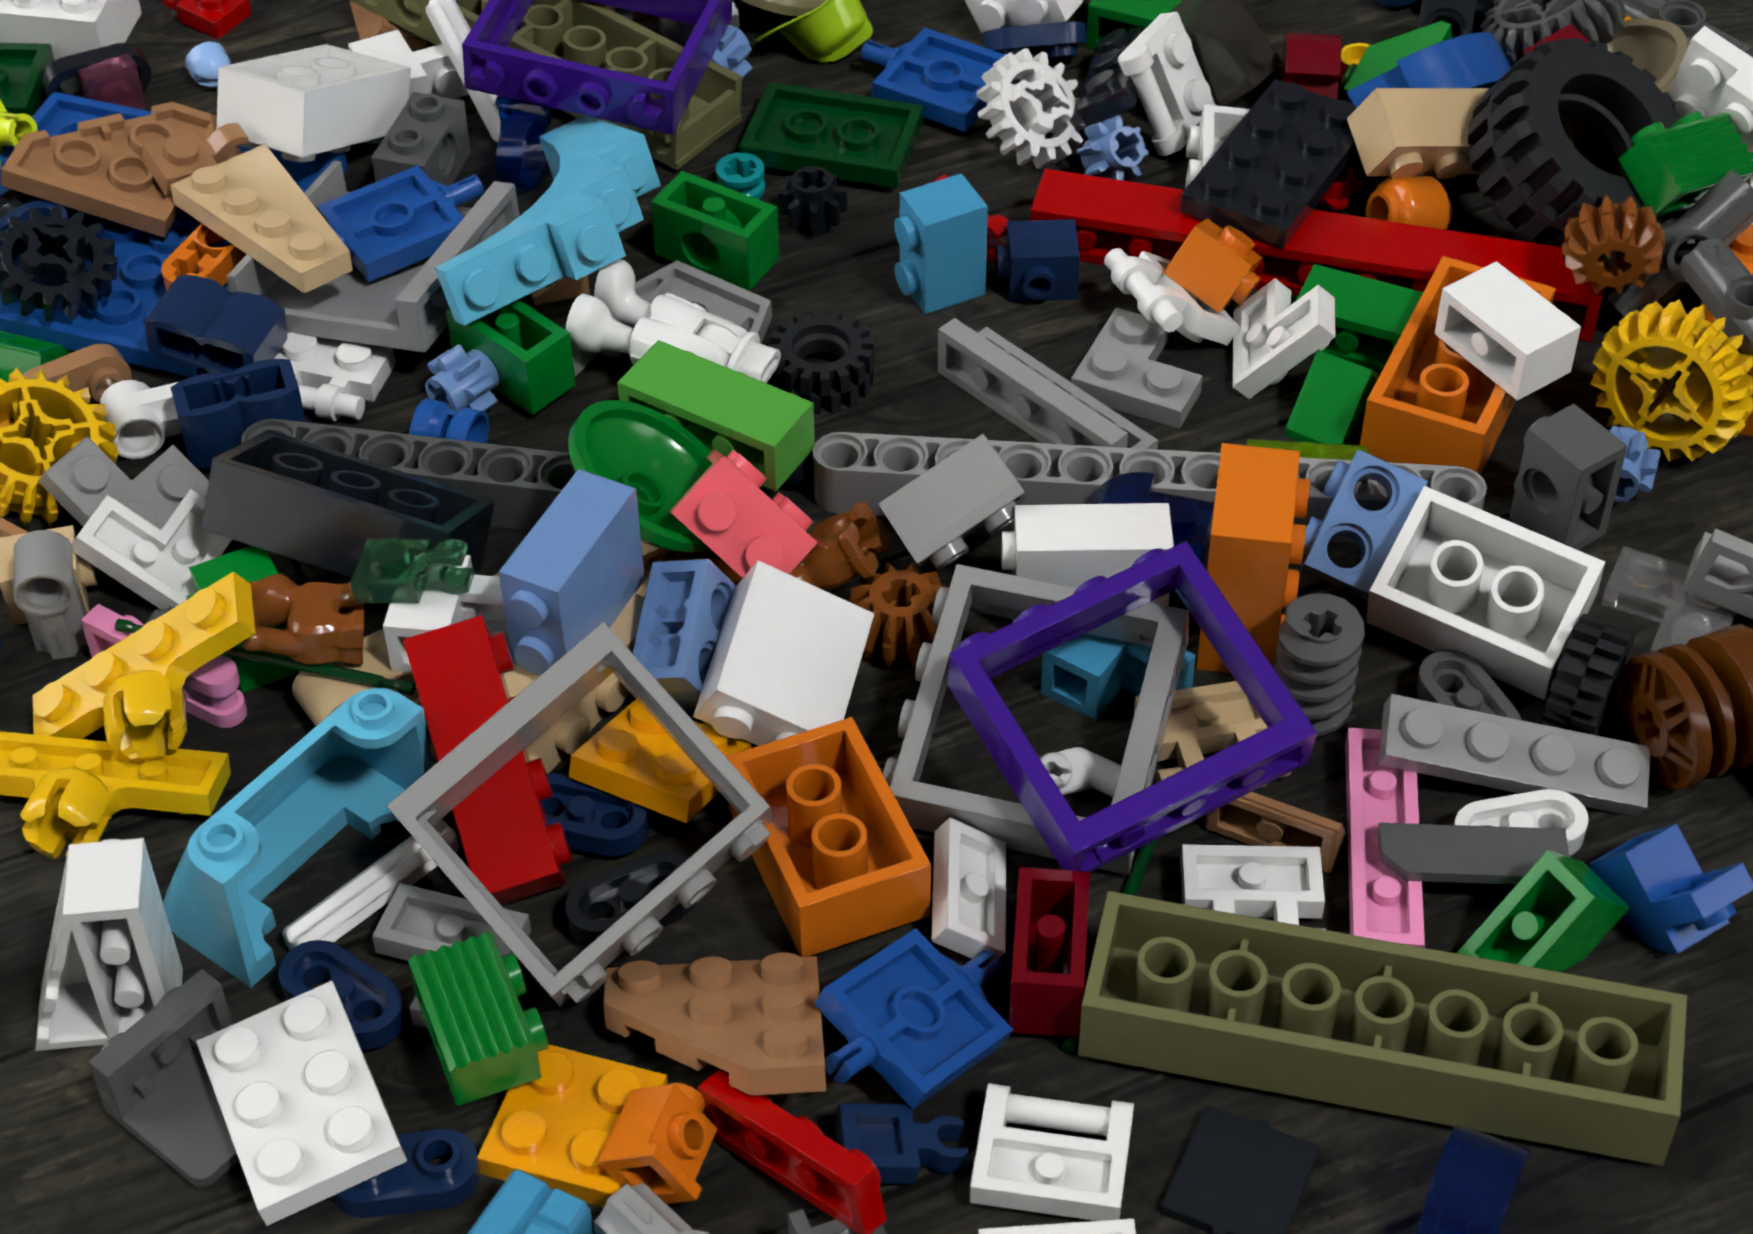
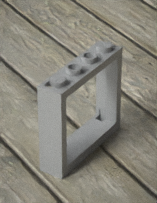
M956 564L950 588L942 586L939 588L932 615L933 625L938 626L933 644L923 642L917 659L915 679L921 682L916 701L905 700L899 719L898 737L904 739L899 758L889 757L883 771V776L911 828L935 833V830L947 819L953 818L1006 842V849L1055 859L1022 804L922 783L919 780L948 685L950 653L955 651L956 647L960 644L969 610L1016 620L1028 608L1042 603L1050 606L1073 595L1077 588ZM1149 602L1085 633L1152 647L1111 805L1151 786L1153 783L1188 644L1189 610ZM1076 816L1079 821H1081V820H1083V819L1086 818V817ZM1135 850L1098 869L1129 875Z
M605 622L599 625L387 805L390 811L559 1006H562L570 998L576 1003H580L592 995L609 977V974L604 969L625 950L633 956L647 947L663 930V926L658 922L679 903L687 909L702 899L717 882V879L712 874L732 856L741 862L757 851L769 838L771 833L766 827L773 822L771 808ZM613 673L735 808L739 815L558 972L434 829L433 825Z

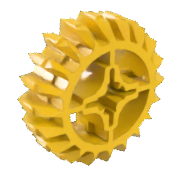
M1680 299L1670 302L1664 309L1655 301L1652 304H1647L1640 312L1635 310L1627 313L1619 321L1618 326H1613L1606 333L1602 342L1603 346L1596 352L1595 359L1592 362L1599 369L1593 374L1590 384L1603 390L1597 397L1598 400L1595 406L1609 408L1612 411L1607 427L1621 424L1623 427L1644 432L1645 438L1648 441V449L1658 450L1662 448L1668 462L1679 459L1683 453L1691 461H1694L1697 458H1701L1707 451L1714 454L1716 451L1723 449L1732 437H1737L1746 426L1745 421L1753 412V375L1748 373L1753 367V355L1740 354L1737 350L1742 345L1743 335L1728 337L1722 331L1725 328L1726 317L1716 319L1713 323L1705 320L1704 305L1694 307L1686 314ZM1680 370L1682 375L1676 381V386L1673 390L1668 392L1667 387L1673 381L1672 377Z
M16 367L10 373L8 383L0 378V423L10 419L15 420L13 425L0 428V517H5L9 511L20 513L19 517L24 527L31 522L33 514H40L49 527L53 522L57 521L59 511L74 520V517L38 480L50 467L87 436L116 464L118 449L117 445L114 444L116 437L115 424L105 422L107 416L105 404H89L91 395L88 387L75 392L68 389L70 382L67 374L60 378L57 383L46 380L47 377L42 368L35 373L33 379H25Z

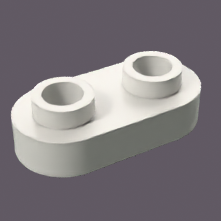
M1543 789L1469 803L1458 812L1454 825L1566 829L1569 856H1571L1583 844L1588 826V813L1584 805L1571 794L1560 790Z

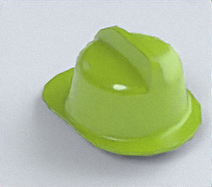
M826 0L816 9L761 35L754 40V43H760L782 34L808 59L818 62H835L846 57L871 38L873 26L867 18L860 0Z

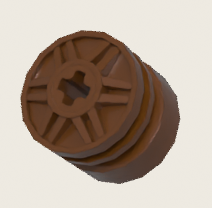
M1742 624L1729 626L1691 638L1686 645L1680 643L1658 649V651L1645 653L1628 660L1621 670L1618 688L1621 717L1629 742L1648 747L1650 751L1649 773L1657 782L1671 790L1684 789L1700 784L1702 780L1721 777L1729 768L1733 770L1753 766V629Z

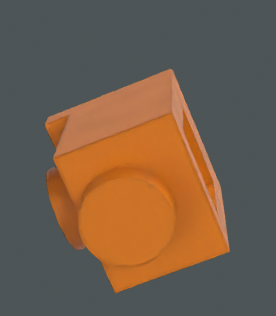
M670 1083L631 1090L598 1163L622 1187L626 1184L636 1186L643 1182L665 1204L696 1201L702 1187L695 1180L718 1128L702 1113L705 1108V1102L701 1093L688 1085Z

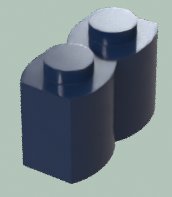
M193 275L177 276L144 321L148 350L152 354L171 364L185 368H203L209 373H232L247 364L274 359L288 339L285 309L273 300L263 295L247 292L231 293L212 279Z
M289 359L261 360L242 366L232 373L215 372L200 374L184 379L170 387L188 459L196 468H211L212 459L241 444L242 434L255 422L265 419L306 422L299 386Z

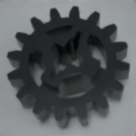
M56 206L53 207L50 217H42L36 208L29 209V220L26 222L15 216L8 218V232L0 230L1 302L8 305L19 300L21 302V315L27 317L36 308L43 310L45 321L51 322L55 316V311H64L70 320L76 319V307L82 305L94 312L98 309V296H111L112 280H117V257H115L114 240L103 239V225L96 223L85 227L84 213L79 211L70 219L62 218L61 208ZM20 255V265L15 268L13 263L16 257ZM90 260L92 266L86 273L85 262Z

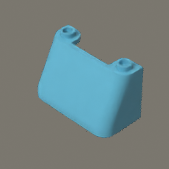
M371 688L356 693L198 827L188 841L163 901L170 928L175 935L252 988L276 966L272 948L264 941L265 934L267 935L276 927L272 909L261 901L347 824L373 839L381 832V824L399 821L387 805L434 766L424 708L400 693L387 688Z

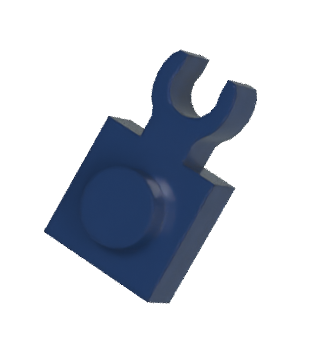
M839 1103L834 1117L836 1143L847 1150L857 1149L867 1155L877 1167L881 1176V1183L914 1184L921 1167L920 1165L928 1166L932 1170L941 1173L958 1172L962 1169L969 1153L968 1148H948L940 1142L942 1140L958 1141L964 1126L963 1120L958 1117L940 1116L928 1123H914L912 1108L908 1104Z

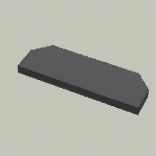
M1379 823L1377 830L1380 861L1405 881L1517 885L1547 850L1569 857L1566 829Z

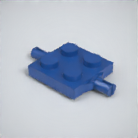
M925 27L912 41L900 47L892 48L869 39L868 43L865 42L861 52L862 61L885 68L872 82V98L924 105V118L966 132L978 118V112L987 106L986 102L976 96L977 91L987 85L981 78L982 75L994 67L993 64L1005 56V54Z
M417 165L316 207L349 249L351 262L364 278L370 282L382 276L391 275L399 269L432 256L464 218L456 207L479 197L481 198L484 194V188L476 174L449 186L442 185L431 180Z
M915 928L824 987L814 1005L849 1042L826 1057L825 1068L828 1075L830 1076L839 1069L833 1080L838 1083H845L866 1066H871L912 1109H915L1000 1048L1014 1030L992 1008L981 989L982 986L1001 975L1003 970L1000 959L997 957L989 963L995 953L983 950L968 963L959 966L956 962L941 954Z

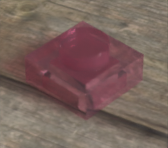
M129 53L78 70L85 98L136 109L146 107L137 65Z

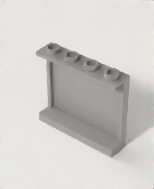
M333 161L304 192L316 209V206L350 193L346 189L341 161ZM494 181L472 208L457 206L456 209L464 218L434 254L399 269L391 275L382 276L368 282L352 263L353 271L304 294L251 256L246 255L227 275V290L231 293L247 292L263 295L273 300L285 309L288 333L292 332L426 353L448 325L445 309L449 305L435 267L475 247L520 216L515 184Z

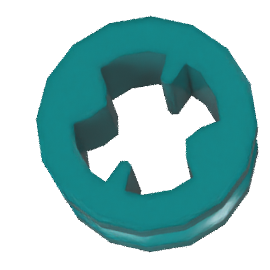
M733 153L724 156L716 164L717 184L756 199H760L765 193L764 163L757 156L749 153Z

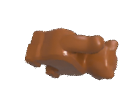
M861 501L850 510L826 519L812 530L809 535L818 543L789 575L827 591L835 589L857 577L867 579L874 576L879 566L873 552L878 554L885 552L892 541L891 535L881 520L874 515L867 503Z
M280 573L267 576L260 581L249 582L252 591L256 634L241 642L245 650L288 655L295 661L306 665H322L334 662L363 664L365 577H355L347 584L309 582L299 586ZM287 624L285 630L275 629L276 627Z

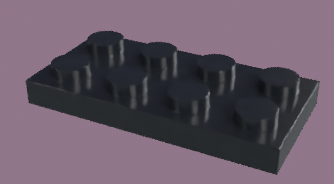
M1275 79L1183 191L1180 212L1202 220L1208 218L1216 225L1222 227H1234L1249 237L1284 249L1358 151L1347 118L1357 107L1351 102L1335 100L1306 90L1301 85L1285 83Z

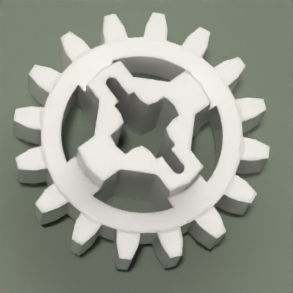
M1028 48L1022 49L1015 55L1010 52L993 64L994 67L986 71L981 77L987 85L979 89L976 94L979 99L987 103V106L978 112V117L990 120L993 126L986 133L988 139L999 136L1003 141L1000 153L1006 155L1012 150L1016 151L1017 163L1020 166L1033 160L1036 168L1041 169L1051 162L1056 164L1072 154L1071 150L1083 141L1078 132L1086 126L1077 111L1080 98H1075L1072 92L1077 87L1078 82L1076 79L1065 81L1062 77L1065 65L1060 62L1052 68L1048 66L1047 53L1042 51L1032 58ZM1013 79H1020V82L1016 85L1011 83ZM1047 133H1053L1051 139H1045Z

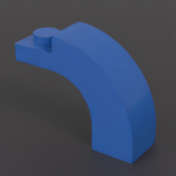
M1486 32L1471 33L1439 42L1397 60V67L1347 91L1350 102L1358 107L1376 88H1491L1511 69V66L1494 34Z

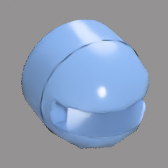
M204 42L195 46L188 53L185 65L197 84L207 89H218V67L231 65V60L221 44Z

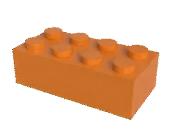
M1442 256L1367 399L1359 450L1387 462L1460 466L1469 468L1481 475L1516 399L1436 336L1435 328L1442 288L1484 267ZM1519 278L1553 304L1555 287Z

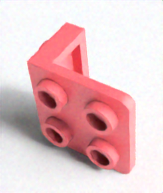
M713 449L706 457L712 465L671 508L670 512L742 578H744L757 560L790 574L818 543L806 532L813 521L780 492L771 500L759 489L767 478L740 453L732 450L725 457Z

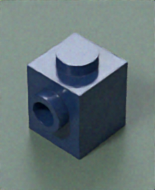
M1075 219L1007 221L1006 245H996L997 279H1007L1009 302L1077 300L1080 254Z

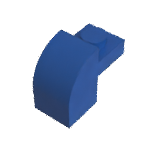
M1677 823L1641 833L1588 863L1591 870L1630 907L1621 920L1647 946L1666 954H1679L1730 923L1728 919L1736 914L1732 902L1753 890V881L1743 862L1703 873Z

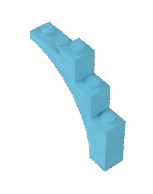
M584 115L539 136L554 179L550 188L532 207L505 228L475 247L435 267L454 321L465 326L565 276L578 280L625 257L626 254L618 232L644 220L636 197L661 186L644 134Z

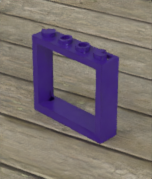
M489 0L462 44L465 89L673 135L732 20V0H585L695 24L666 82L507 47L534 0ZM650 93L662 95L664 97L663 99L650 97Z
M1187 541L1166 551L1161 548L1148 551L1140 556L1130 568L1109 578L1105 576L1093 577L1081 584L1074 591L1073 595L1050 606L1044 603L1034 605L1022 612L1014 623L991 634L988 632L973 634L963 640L956 647L955 651L950 653L948 687L1062 870L1092 872L1308 764L1317 735L1316 730ZM1175 590L1268 728L1079 821L990 678Z

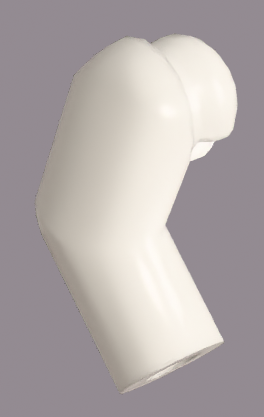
M1081 747L1047 753L1040 758L1063 796L1095 789L1113 798L1121 769L1120 764Z

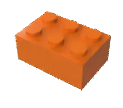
M1222 443L1207 572L1274 668L1276 647L1279 643L1278 632L1285 619V614H1282V610L1286 609V605L1296 599L1298 594L1300 571L1288 569L1289 563L1302 565L1306 525L1293 523L1294 517L1306 518L1310 479L1298 478L1300 451ZM1201 629L1196 669L1231 673Z
M852 717L725 756L771 808L773 822L766 827L771 834L766 842L752 854V857L800 957H809L931 916V864ZM728 802L729 810L735 819L739 813Z

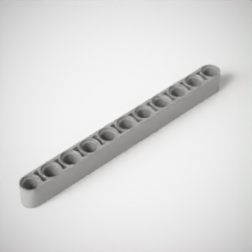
M853 432L827 434L816 441L812 449L815 501L822 509L837 514L846 512L853 508L855 504L864 501L875 516H886L878 503L974 439ZM988 440L1025 491L1026 501L1020 505L1169 503L1172 533L1211 535L1220 453ZM1299 457L1298 478L1310 479L1306 518L1294 517L1293 524L1306 525L1307 527L1312 516L1323 521L1333 498L1322 493L1338 459ZM1341 460L1347 464L1351 462V460ZM1388 462L1427 480L1426 487L1481 510L1483 509L1487 490L1485 480L1477 472L1469 468ZM1363 480L1355 485L1354 496L1362 508L1377 511L1386 506L1387 493L1380 483L1374 480ZM1337 536L1329 541L1356 543L1353 539L1346 536Z

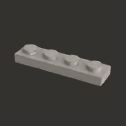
M1391 694L1383 705L1378 765L1515 793H1526L1543 789L1560 790L1576 797L1584 807L1639 817L1648 808L1650 751L1645 745Z

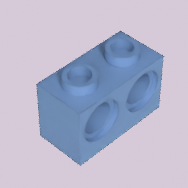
M1359 449L1353 456L1350 464L1338 459L1322 493L1333 498L1323 521L1312 516L1306 527L1303 552L1306 558L1300 571L1368 602L1369 590L1423 487L1427 485L1428 481ZM1363 480H1374L1380 483L1387 493L1386 506L1377 511L1362 508L1354 496L1355 485ZM1346 536L1353 539L1361 551L1359 564L1352 568L1336 566L1330 560L1327 553V545L1332 538Z
M710 559L652 562L632 653L685 712L695 711L729 603L736 587Z

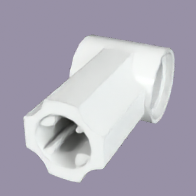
M125 380L111 385L104 391L100 404H105V411L107 412L105 422L115 424L116 437L114 444L117 445L120 456L129 459L145 458L158 451L163 445L165 438L182 434L170 388L176 383L150 388L140 381Z

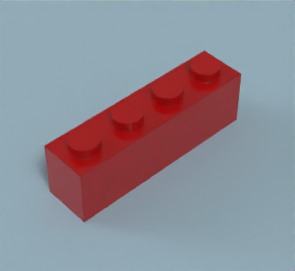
M482 615L403 639L438 762L514 698L510 697L504 677L505 673L515 670L507 640L503 631L492 635ZM526 747L452 809L469 869L500 905L566 885L561 865L573 861L561 822L549 825L542 800L553 797V793L541 758L530 761Z

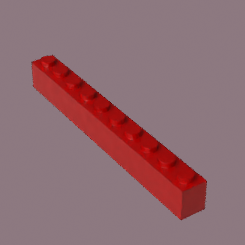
M1044 169L1030 213V221L1075 219L1080 254L1079 261L1105 265L1104 259L1106 255L1115 248L1122 249L1128 256L1139 257L1142 251H1146L1172 260L1193 228L1204 220L1180 212L1181 198L1184 191L1182 189ZM1314 209L1284 249L1249 237L1255 244L1252 250L1263 258L1253 272L1261 278L1255 287L1257 290L1263 288L1273 279H1277L1291 290V295L1298 296L1313 265L1317 264L1424 292L1442 256L1481 267H1486L1497 261L1516 277L1555 287L1553 305L1581 326L1578 340L1592 342L1603 289L1595 295L1590 282L1575 284L1574 277L1571 275V269L1566 268V262L1563 261L1562 247Z

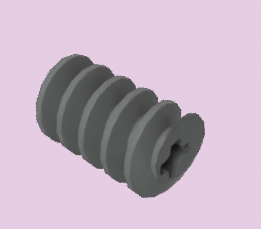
M1312 593L1297 597L1286 605L1285 619L1278 632L1279 643L1276 647V662L1273 669L1316 730V737L1339 729L1347 722L1352 711V698L1356 689L1355 680L1358 676V662L1362 654L1361 644L1364 640L1365 631L1361 615L1348 601L1331 594Z

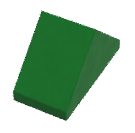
M1317 350L1287 423L1285 437L1339 458L1363 425L1366 402L1380 374L1324 351Z

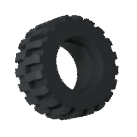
M1559 39L1558 41L1544 42L1537 45L1531 52H1527L1477 102L1468 131V144L1472 145L1469 149L1471 170L1478 171L1480 177L1477 179V186L1483 197L1489 196L1495 205L1492 211L1501 222L1507 220L1516 228L1514 234L1524 242L1534 241L1537 244L1562 247V244L1565 243V227L1568 223V218L1579 217L1583 203L1600 207L1606 194L1613 204H1621L1632 196L1637 204V208L1645 207L1618 159L1633 146L1631 138L1643 128L1656 122H1662L1665 129H1667L1682 117L1678 118L1673 108L1676 103L1667 91L1662 93L1654 82L1657 79L1646 68L1641 71L1632 64L1633 58L1622 51L1612 53L1608 51V45L1597 41H1587L1583 44L1582 39ZM1569 138L1583 150L1591 163L1577 151ZM1666 213L1661 217L1657 216L1656 222L1661 223L1672 213Z

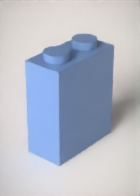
M578 469L499 570L510 653L514 664L522 666L531 673L543 674L603 622L610 628L641 586L645 577L636 488Z

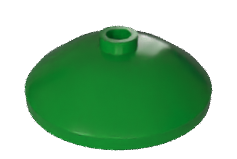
M607 400L594 403L583 410L572 425L568 438L569 454L574 472L576 473L580 469L636 488L642 542L676 552H701L709 550L710 548L679 521L670 510L712 465L706 459L711 451L682 425L664 414L640 404L621 400Z

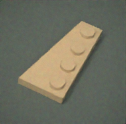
M266 144L215 166L199 168L191 176L170 185L174 205L304 294L353 271L349 249Z

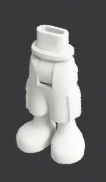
M622 259L599 270L594 296L584 293L579 295L572 304L566 322V330L570 332L571 347L585 352L616 351L630 354L633 365L660 340L767 383L776 370L781 357L780 350L760 343L758 333L747 332L739 325L707 312L706 309L696 303L692 304L670 293L656 296L652 304L642 299L635 292L633 269L628 262Z

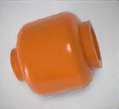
M1431 176L1396 177L1394 179L1388 177L1380 182L1376 190L1369 197L1366 205V218L1447 230L1453 215L1452 203L1448 198L1446 190L1438 180Z

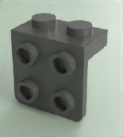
M203 969L180 987L168 991L155 1008L124 1033L113 1036L106 1042L101 1051L88 1061L106 1112L197 1187H207L213 1184L239 1161L196 1042L233 1025L221 983Z

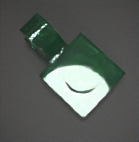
M367 539L350 582L356 603L419 604L424 590H437L449 594L469 592L475 575L474 569L467 567L457 568L463 564L468 550L467 543L454 539L444 540L432 549L430 540Z

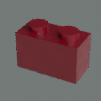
M1019 867L1009 1025L1014 1029L1012 1033L1078 1038L1080 1036L1090 872Z

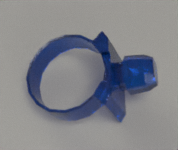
M497 96L494 105L499 111L501 122L496 152L498 178L501 182L515 184V187L532 189L541 178L546 163L548 164L539 136L546 134V130L551 124V108Z

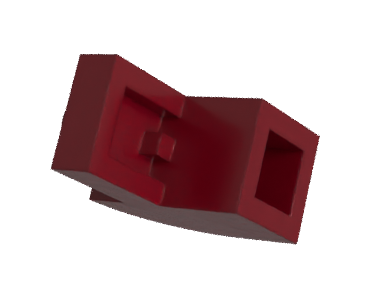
M1286 32L1283 42L1281 81L1301 85L1306 90L1337 100L1338 81L1341 72V36Z

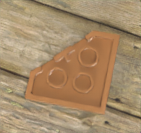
M168 102L151 106V115L124 120L121 113L78 122L77 131L52 137L49 136L46 130L24 134L1 169V186L165 238L181 209L174 205L172 195L166 196L143 163V143L195 131L201 141H205L217 129V116L179 103Z
M775 953L766 956L764 959L729 961L722 957L711 956L697 959L693 963L658 965L651 961L639 960L626 963L621 967L606 968V972L609 974L604 988L606 1029L623 1037L635 1033L636 1030L655 1039L656 1052L697 1071L707 1066L708 1063L729 1073V1086L751 1096L826 1091L821 1011L814 1005L820 995L817 956L800 957L793 953Z

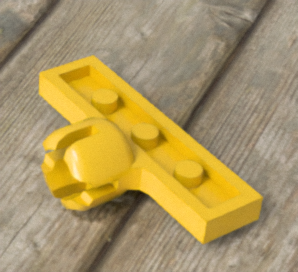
M231 572L209 587L201 589L191 598L157 619L149 621L141 629L107 650L99 652L92 659L60 679L47 684L42 690L32 695L34 735L83 739L104 726L109 746L112 748L120 746L122 754L131 760L140 761L160 759L165 757L168 749L176 750L179 748L187 733L186 703L182 689L186 678L196 669L256 634L251 584L235 572ZM167 730H168V748H167V733H166Z
M0 731V795L29 798L20 813V818L26 821L22 827L23 836L36 851L52 859L60 856L68 839L74 840L71 844L99 842L112 816L121 809L136 808L176 812L184 815L211 816L231 775L228 753L177 748L176 750L168 749L163 758L140 761L129 759L121 753L120 746L112 748L106 741Z

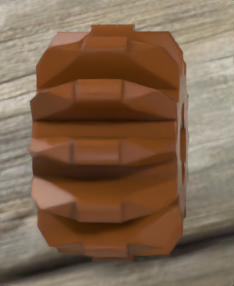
M1606 194L1600 207L1583 203L1579 217L1568 218V223L1565 227V243L1562 244V258L1566 262V268L1571 269V275L1574 277L1575 284L1590 282L1595 295L1605 287H1614L1617 293L1621 295L1626 284L1630 283L1644 288L1645 281L1648 278L1647 274L1659 273V267L1662 263V251L1665 247L1664 230L1661 229V223L1656 222V215L1653 213L1651 206L1637 208V204L1632 196L1621 204H1613Z
M887 562L882 575L875 573L874 576L867 579L863 578L860 586L851 588V596H849L848 602L875 613L863 651L865 659L882 655L887 668L896 660H906L915 668L923 642L933 644L938 628L937 625L932 623L934 602L939 588L946 586L941 585L937 571L920 575L914 562L906 570H896Z

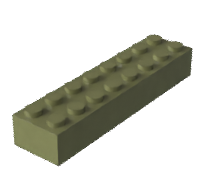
M1108 891L1082 1002L1078 1055L1663 1166L1681 1113L1687 995Z

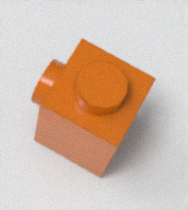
M1207 218L1193 228L1163 273L1220 313L1233 301L1242 306L1245 300H1247L1261 279L1253 272L1263 258L1252 250L1255 244L1247 235L1231 226H1226L1223 230Z

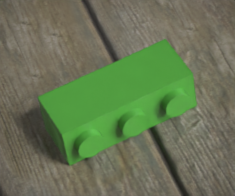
M660 340L618 381L619 400L640 404L664 414L691 432L711 452L715 449L727 457L732 450H735L767 478L761 486L775 492L810 454L815 445L814 402Z

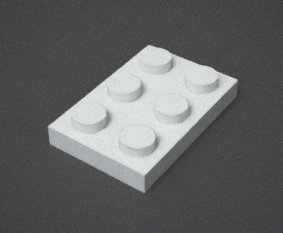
M333 981L196 1041L256 1207L266 1226L407 1162Z

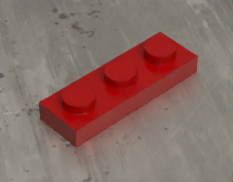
M721 1070L715 1072L698 1086L705 1102V1116L718 1128L713 1138L714 1141L858 1234H872L887 1220L879 1186L881 1184L880 1173L871 1159L857 1149L847 1150L825 1136L810 1119L804 1116L796 1118L772 1103L767 1095L751 1096L729 1086V1075Z

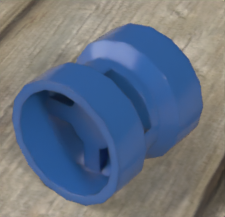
M425 398L415 410L409 434L487 443L489 420L485 411L468 407L455 411L451 410L446 402Z

